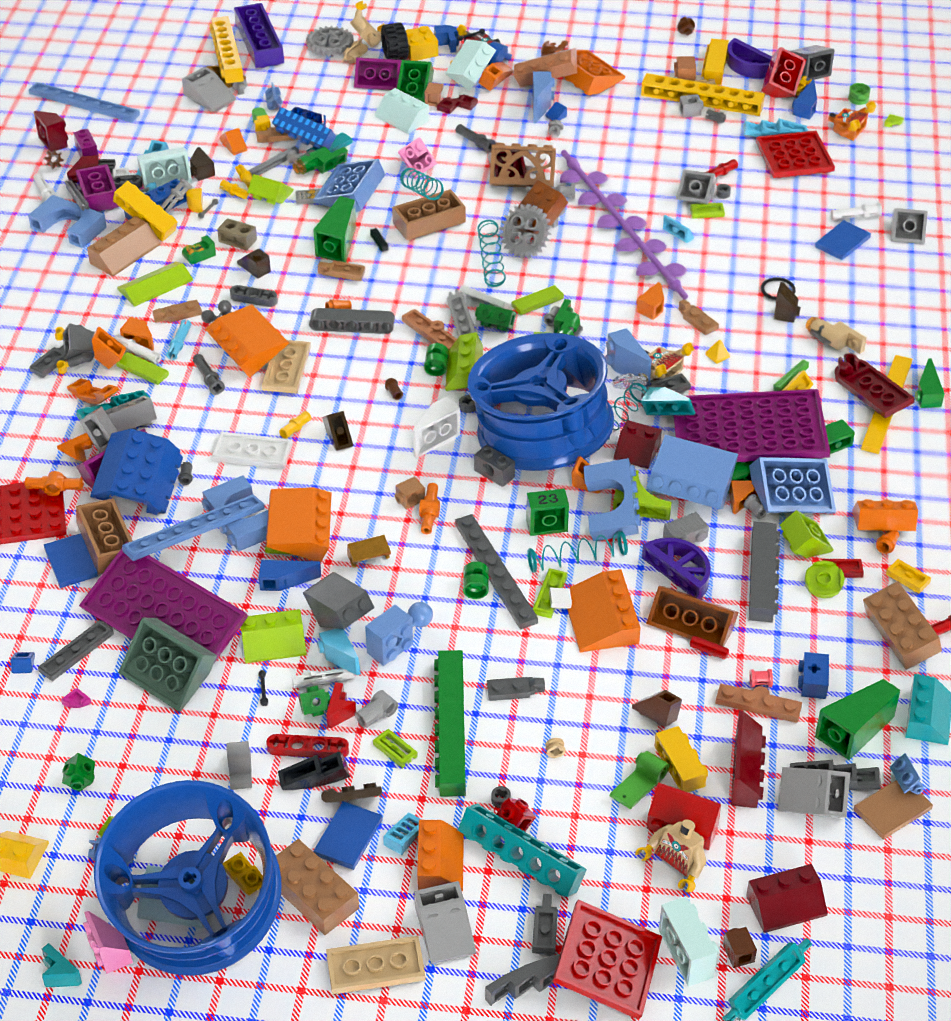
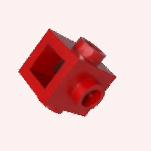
M508 798L501 804L499 811L496 813L499 817L525 832L536 819V816L528 808V803L521 798Z

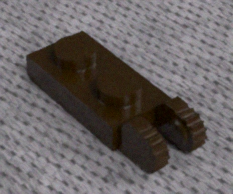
M376 782L363 784L364 788L355 789L354 785L341 787L342 791L340 792L331 788L323 790L320 797L325 803H334L381 796L382 787L381 785L377 786Z

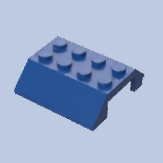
M135 429L111 433L90 497L107 500L113 495L146 504V513L157 515L160 512L165 514L169 504L167 499L171 498L174 489L173 484L176 482L179 473L178 469L183 460L180 449L167 438Z

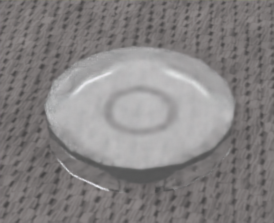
M629 373L614 378L612 385L617 389H628L632 383L646 385L649 381L648 376L644 373H639L638 376Z

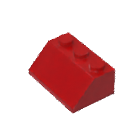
M780 46L772 55L761 92L774 98L795 97L807 59Z
M658 782L649 809L646 829L656 832L668 824L674 825L683 820H691L695 824L694 831L704 839L703 848L710 850L718 831L721 804Z

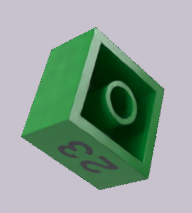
M565 488L527 493L526 522L530 536L568 532L569 502Z

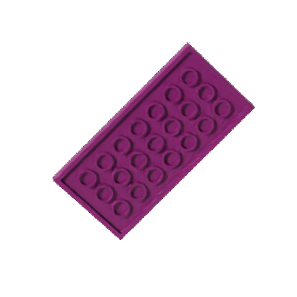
M122 549L79 604L81 609L133 640L142 617L157 618L216 654V660L248 618L246 612L150 555L132 561Z

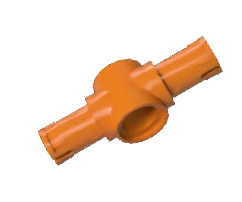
M51 471L48 476H42V478L26 477L24 482L26 489H42V491L50 496H57L60 491L82 490L84 486L82 478H67L58 471Z
M429 483L427 485L426 496L420 500L419 516L422 519L421 532L423 534H431L433 521L436 517L439 518L440 500L437 498L438 485L436 483Z

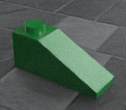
M928 358L918 390L915 391V400L918 401L920 408L942 407L945 393L933 360Z

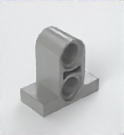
M249 741L226 743L230 790L252 788Z

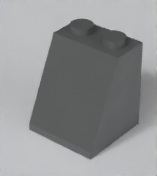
M812 45L790 50L807 59L801 78L807 76L806 81H809L811 79L815 80L831 76L835 53L834 48Z
M336 572L330 573L302 592L320 627L345 629L375 608L365 589Z

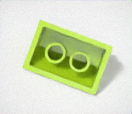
M477 332L460 335L449 349L446 391L468 388L469 373L478 359L483 356V344Z
M300 609L248 616L241 626L245 664L306 655Z

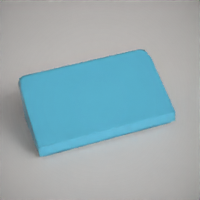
M664 215L663 229L685 243L694 239V235L689 228Z

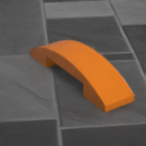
M82 378L67 386L68 391L74 396L90 404H100L119 391L118 386L109 384L102 389L93 387L90 380Z

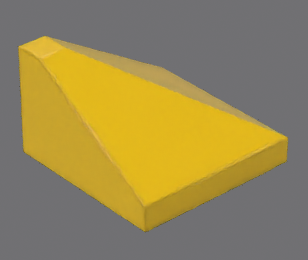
M718 340L705 352V355L716 364L730 358V354L721 340Z

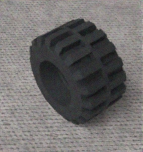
M402 22L382 25L381 42L385 58L406 60L408 58L409 46L407 33Z

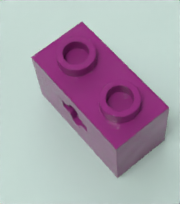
M89 129L73 132L75 147L80 157L98 155L97 145Z

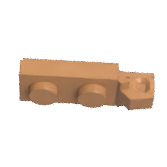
M269 127L265 131H256L257 143L294 141L288 134L277 132L275 127Z
M334 260L332 263L319 261L318 264L319 274L354 281H362L366 271V266Z
M196 299L153 310L152 314L155 323L161 321H169L171 323L199 316L202 314V309Z
M685 299L679 301L678 310L683 315V319L701 333L707 335L719 329V323L697 306L691 305Z

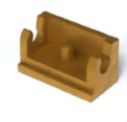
M385 534L347 544V556L352 568L357 567V562L383 555L388 559L390 558L389 555H391Z

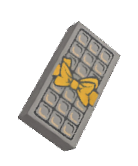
M320 189L295 191L296 204H313V199Z

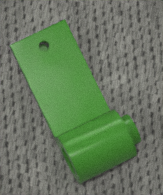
M649 751L641 752L637 756L635 771L609 795L630 810L657 786L658 782L660 783L669 771L670 765Z

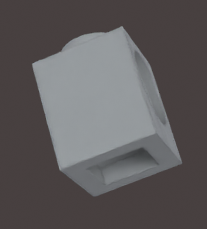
M698 94L680 96L679 110L683 118L701 116L704 104Z

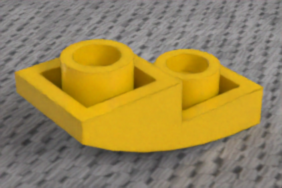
M241 851L222 864L230 878L248 896L261 888L263 875L255 865L252 866Z

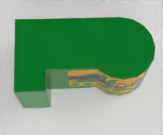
M208 235L201 237L202 241L183 248L182 256L190 264H196L216 256L215 242Z

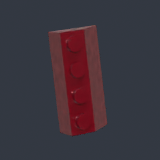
M739 710L735 734L731 806L757 808L758 800H763L764 787H760V782H764L765 770L761 769V765L765 764V752L761 751L762 748L765 749L766 736L762 735L763 726L741 710Z

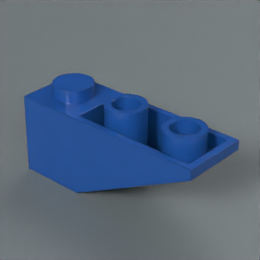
M813 79L792 103L793 115L808 120L816 113L817 92L815 80Z
M261 560L258 577L260 591H282L320 578L321 563L320 561Z

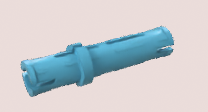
M186 319L181 321L174 339L170 341V348L166 353L168 359H171L172 355V360L177 359L179 351L183 349V342L192 326L189 320H187L186 324Z

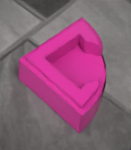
M75 688L61 699V703L69 708H81L91 704V698L80 689Z

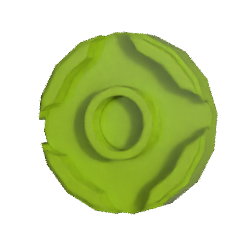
M825 560L817 561L808 567L804 578L807 590L814 596L824 599L838 595L843 589L845 580L841 568L839 569L835 563Z

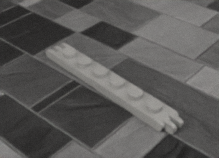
M458 288L455 289L456 294L454 295L451 291L448 292L449 297L446 299L458 336L476 332L463 292H459Z

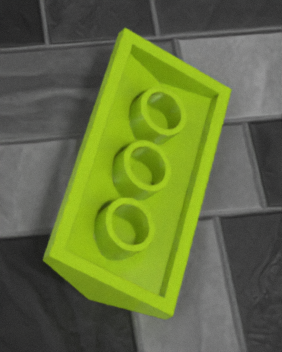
M175 261L117 287V290L135 307L192 282L193 277L183 263Z

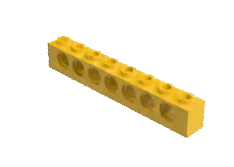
M229 16L211 18L212 23L209 24L221 71V78L225 79V83L243 82L242 64Z
M646 73L642 81L641 96L680 102V96L698 94L700 100H703L704 107L760 116L764 107L765 93Z

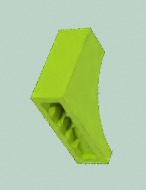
M636 470V476L633 477V481H636L638 493H635V498H638L640 509H637V515L670 521L672 502L662 500L650 494L642 486L639 480V470ZM618 489L615 490L613 510L619 507L624 499V493Z

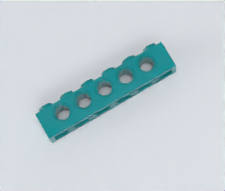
M478 803L466 808L458 827V831L463 833L466 839L478 842L486 851L496 853L500 856L501 860L514 864L522 873L534 876L540 884L552 887L560 896L569 897L578 892L587 871L585 867ZM519 847L522 849L523 855L520 854ZM537 858L541 861V866H539ZM556 870L560 873V878L556 875Z

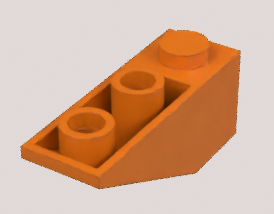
M504 62L491 63L484 69L478 83L491 91L511 75L514 70Z

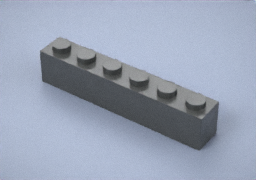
M753 521L748 621L773 623L774 615H778L779 603H775V600H778L779 588H775V585L778 586L779 574H776V571H779L780 560L776 559V557H779L780 545H776V543L780 541V531H777V523Z

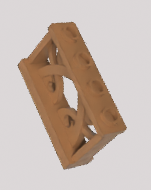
M496 142L495 145H492L490 186L527 188V186L533 187L536 181L539 180L550 187H554L556 148H553V145L537 147L536 144L521 146L519 143H512L510 146L502 142ZM499 152L507 153L505 158L501 156L502 160L506 162L505 164L497 160ZM542 154L550 156V162L545 166L540 165L546 160V158L543 160L540 158ZM522 156L529 159L535 166L526 172L524 179L520 178L519 172L511 166ZM495 164L502 167L498 177H495ZM551 167L550 180H546L543 169ZM508 169L515 172L514 177H509V173L511 172L507 171ZM538 171V173H534L536 175L534 179L530 177V173Z

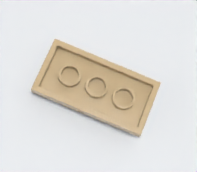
M287 340L289 344L268 363L262 383V391L298 394L311 350V342Z
M418 935L326 949L332 995L426 980Z

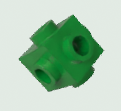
M318 685L307 687L306 692L298 693L303 715L312 714V717L323 715L324 710H328L330 695L329 692H325L324 688H319ZM314 698L318 699L316 704H313Z
M76 753L65 762L62 769V783L78 792L90 786L95 779L94 769L96 761Z

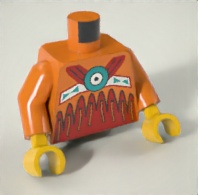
M870 101L866 104V107L859 111L844 108L839 114L831 112L828 121L834 123L833 131L854 141L866 128L868 114L873 113L877 106L875 101Z

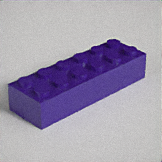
M256 3L234 7L235 24L255 68L276 66L284 63L283 46L263 4Z

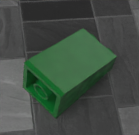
M340 196L313 229L315 256L332 261L347 262L356 230L354 199Z
M882 679L823 707L819 712L815 738L850 760L895 717L901 690Z

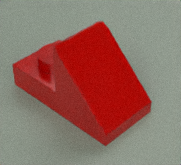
M335 682L326 714L327 728H333L355 716L356 702L347 700V692H344L343 683Z

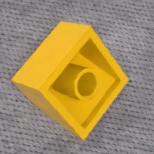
M12 831L0 833V872L31 879L49 841Z

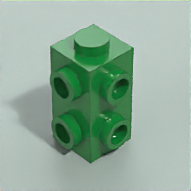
M480 303L479 307L476 308L475 317L477 321L481 322L480 325L485 327L495 325L497 326L496 329L507 331V328L513 330L517 314L515 311Z

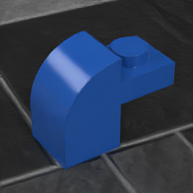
M435 25L434 35L438 39V46L448 45L450 53L456 52V46L459 45L457 28L452 25Z
M498 42L489 44L496 51L487 65L503 62L504 58L511 60L512 54L508 53V46Z

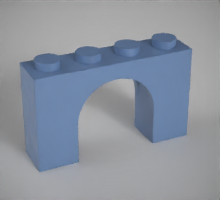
M55 195L50 196L28 215L30 228L41 233L46 232L59 221H77L67 230L69 243L80 248H84L107 228L105 214L90 208L89 210L85 209L82 211L78 204Z
M629 458L584 466L585 484L589 492L614 488L624 493L622 503L615 510L588 516L589 532L593 541H596L599 535L611 539L618 531H623L625 536L639 534L638 526H641V518L639 514L637 515V509H640L638 498H635L638 488L636 481H633V477L636 476L635 466L631 465ZM601 536L598 538V541L605 539Z
M242 475L202 491L203 500H201L205 511H211L253 495L252 486L245 476ZM268 510L252 517L241 518L219 527V530L227 536L231 546H234L238 552L266 540Z

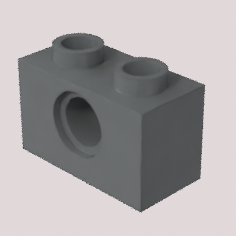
M485 445L474 454V471L504 487L515 478V461Z

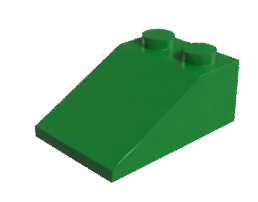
M402 60L397 89L425 103V90L428 83L433 81L434 69L432 62Z

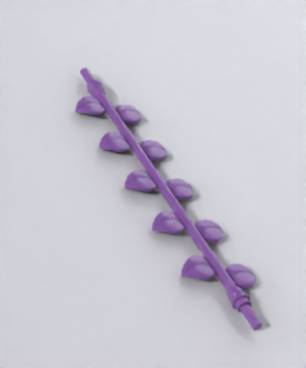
M562 150L561 155L566 159L567 166L571 170H566L561 174L560 183H575L582 179L592 192L581 194L578 199V205H595L601 201L612 214L601 216L598 219L597 228H613L620 224L631 237L619 240L616 251H635L639 247L651 261L640 263L636 270V276H651L660 271L665 277L669 288L676 291L682 299L686 300L688 294L682 288L681 281L676 277L685 275L687 268L679 263H670L664 267L653 253L664 251L667 245L658 239H650L644 243L633 229H641L646 226L647 222L639 216H630L624 220L613 207L624 205L628 199L618 193H612L605 197L595 185L605 183L609 180V177L600 171L590 172L587 176L581 169L577 158L571 157L566 150Z

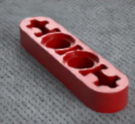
M273 734L266 740L268 753L275 756L310 758L317 755L319 758H325L340 751L345 758L349 754V742L341 737ZM295 743L303 745L299 749L292 748V745ZM316 744H322L324 748L321 750H315L313 749V746Z

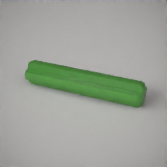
M802 359L773 384V390L782 391L800 371H806L809 368V361Z

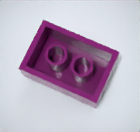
M108 164L76 170L79 190L88 201L90 209L102 211L119 207L113 202L114 192L117 189Z

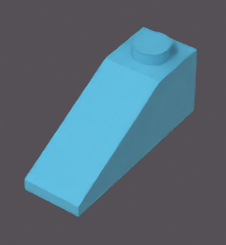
M336 628L319 633L320 641L317 642L319 653H323L327 661L355 675H360L358 655L344 629Z

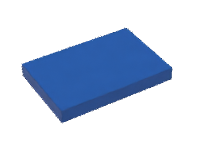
M843 220L815 242V247L843 261L870 239L871 233Z
M81 533L43 544L60 588L98 577L97 570Z
M342 801L313 852L324 860L354 870L382 822V815Z

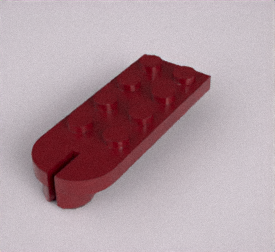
M846 353L843 355V358L839 357L838 365L834 370L836 381L882 417L887 418L915 403L914 396L868 362L859 359L855 354Z

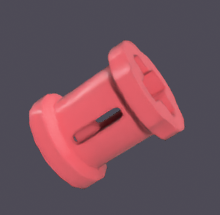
M750 669V687L753 688L758 685L772 687V669H767V671H754V669Z

